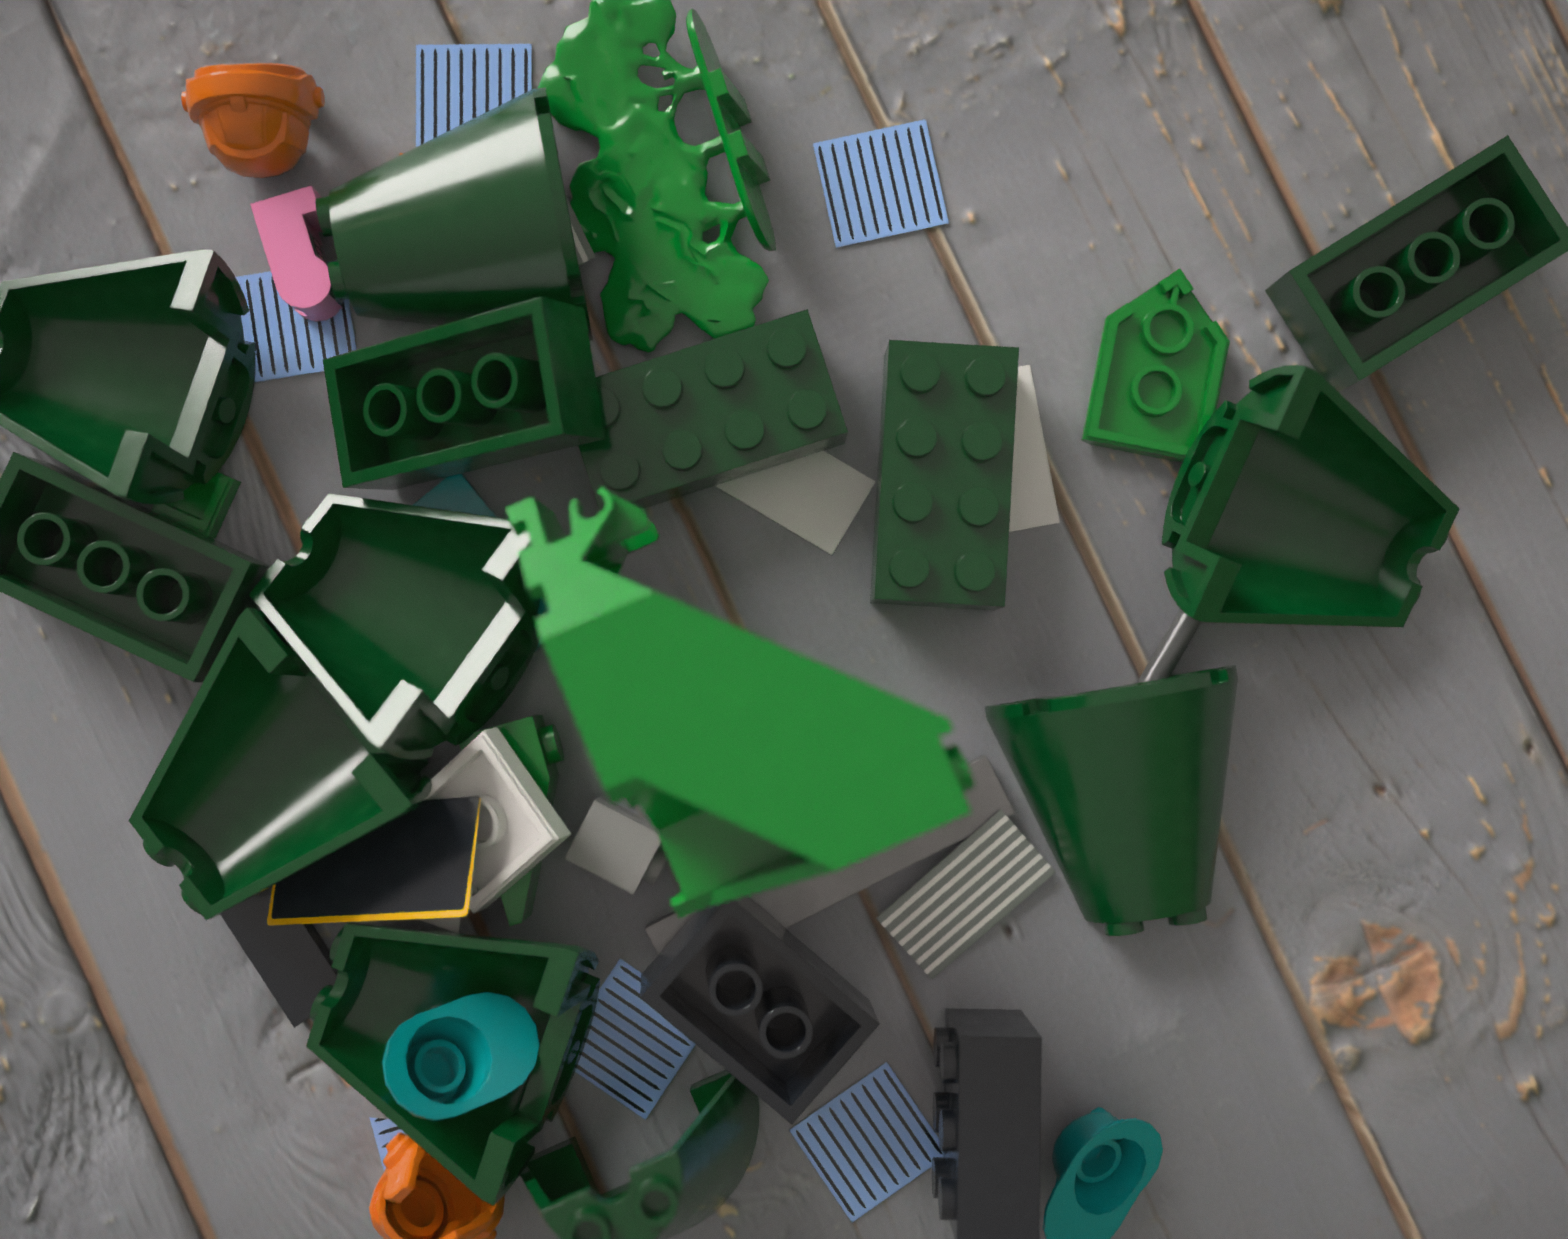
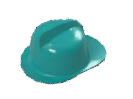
M491 992L467 995L417 1014L400 1024L387 1041L382 1062L385 1084L396 1103L413 1116L433 1121L456 1117L506 1096L525 1082L535 1067L539 1050L536 1024L527 1010L508 996Z
M1097 1107L1090 1114H1085L1073 1120L1061 1131L1054 1142L1052 1151L1056 1185L1044 1209L1042 1228L1045 1239H1111L1121 1226L1138 1195L1150 1182L1160 1165L1163 1153L1161 1135L1149 1122L1137 1118L1119 1120L1104 1108Z

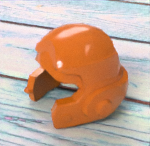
M278 63L216 64L204 66L195 70L194 78L186 79V91L182 92L181 95L183 109L189 113L193 123L199 124L209 152L216 156L227 170L244 177L254 178L280 176L296 166L300 158L306 154L311 121L318 119L319 108L325 105L323 89L317 86L312 75L307 74L300 67Z
M400 1132L386 1145L388 1153L383 1159L386 1169L373 1191L369 1206L373 1227L384 1239L496 1238L497 1232L495 1229L504 1214L505 1195L495 1205H491L481 1200L407 1134L405 1135Z

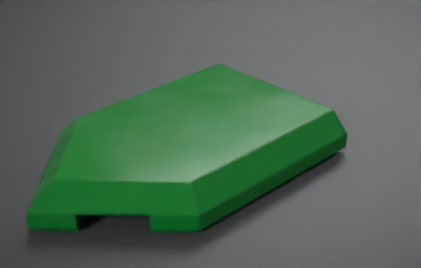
M1180 268L1105 318L1081 441L1090 445L1183 463L1196 437L1217 410L1230 341L1216 320L1212 322L1192 292L1194 290L1193 286Z

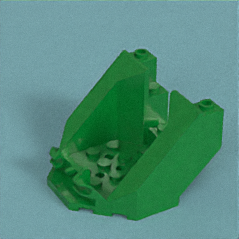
M600 488L598 493L605 499V508L597 512L596 517L592 516L590 519H584L582 504L576 499L570 502L572 535L567 537L555 513L534 496L506 508L510 525L516 536L526 532L529 534L531 545L518 551L525 582L533 600L542 597L544 602L548 603L550 613L536 618L538 631L598 777L612 804L626 799L631 808L640 806L657 831L681 888L677 896L670 898L672 908L679 919L712 905L835 872L972 813L964 796V793L976 788L968 765L957 744L944 749L939 738L944 734L954 731L948 718L620 577V572L628 554L652 545L659 540V533L655 524L648 520L643 509L609 493L605 488Z

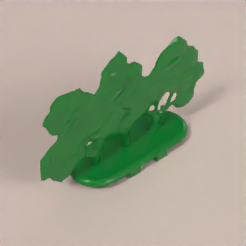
M591 0L588 17L566 26L563 36L556 45L555 60L545 68L538 88L546 87L551 115L560 125L575 131L582 130L597 137L599 140L600 150L597 158L579 163L569 185L572 195L569 203L593 253L605 251L614 256L615 259L609 273L608 282L600 293L607 333L613 341L623 346L631 343L638 350L651 352L671 332L674 327L675 317L680 313L686 315L698 328L714 339L753 327L756 321L753 308L763 299V292L769 279L760 265L737 252L731 237L738 221L747 217L758 242L765 250L776 251V241L759 186L770 181L769 173L763 156L741 129L742 126L752 123L746 101L723 72L705 25L697 11L693 8L687 13L686 26L697 65L690 69L679 64L666 51L667 43L675 32L676 12L671 0ZM649 43H654L657 45L661 55L651 57L643 54V47ZM642 65L665 69L662 71L664 81L673 77L675 79L674 85L655 88L644 84L638 77V69ZM705 90L719 136L693 146L684 143L678 135L674 116L677 106L685 93ZM672 95V104L665 111H658L660 97ZM724 152L726 153L741 200L735 204L711 202L705 194L708 177L706 167L709 158ZM720 225V236L715 241L707 243L702 240L704 231Z

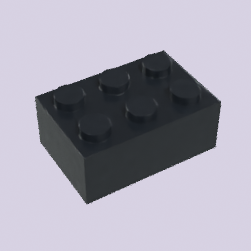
M748 896L696 911L641 974L640 998L791 1125L880 1025L871 1002L867 997Z
M945 1008V1027H935L933 1038L935 1067H940L941 1082L944 1083V1092L933 1093L932 1106L934 1133H939L940 1150L943 1152V1157H933L932 1194L933 1198H938L940 1220H949L955 1239H1040L1042 1037L1022 1010Z

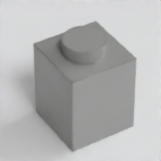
M601 796L594 800L564 859L634 895L643 880L652 885L655 884L668 857L661 845L662 843L657 831L649 820L616 803L612 804L609 799Z

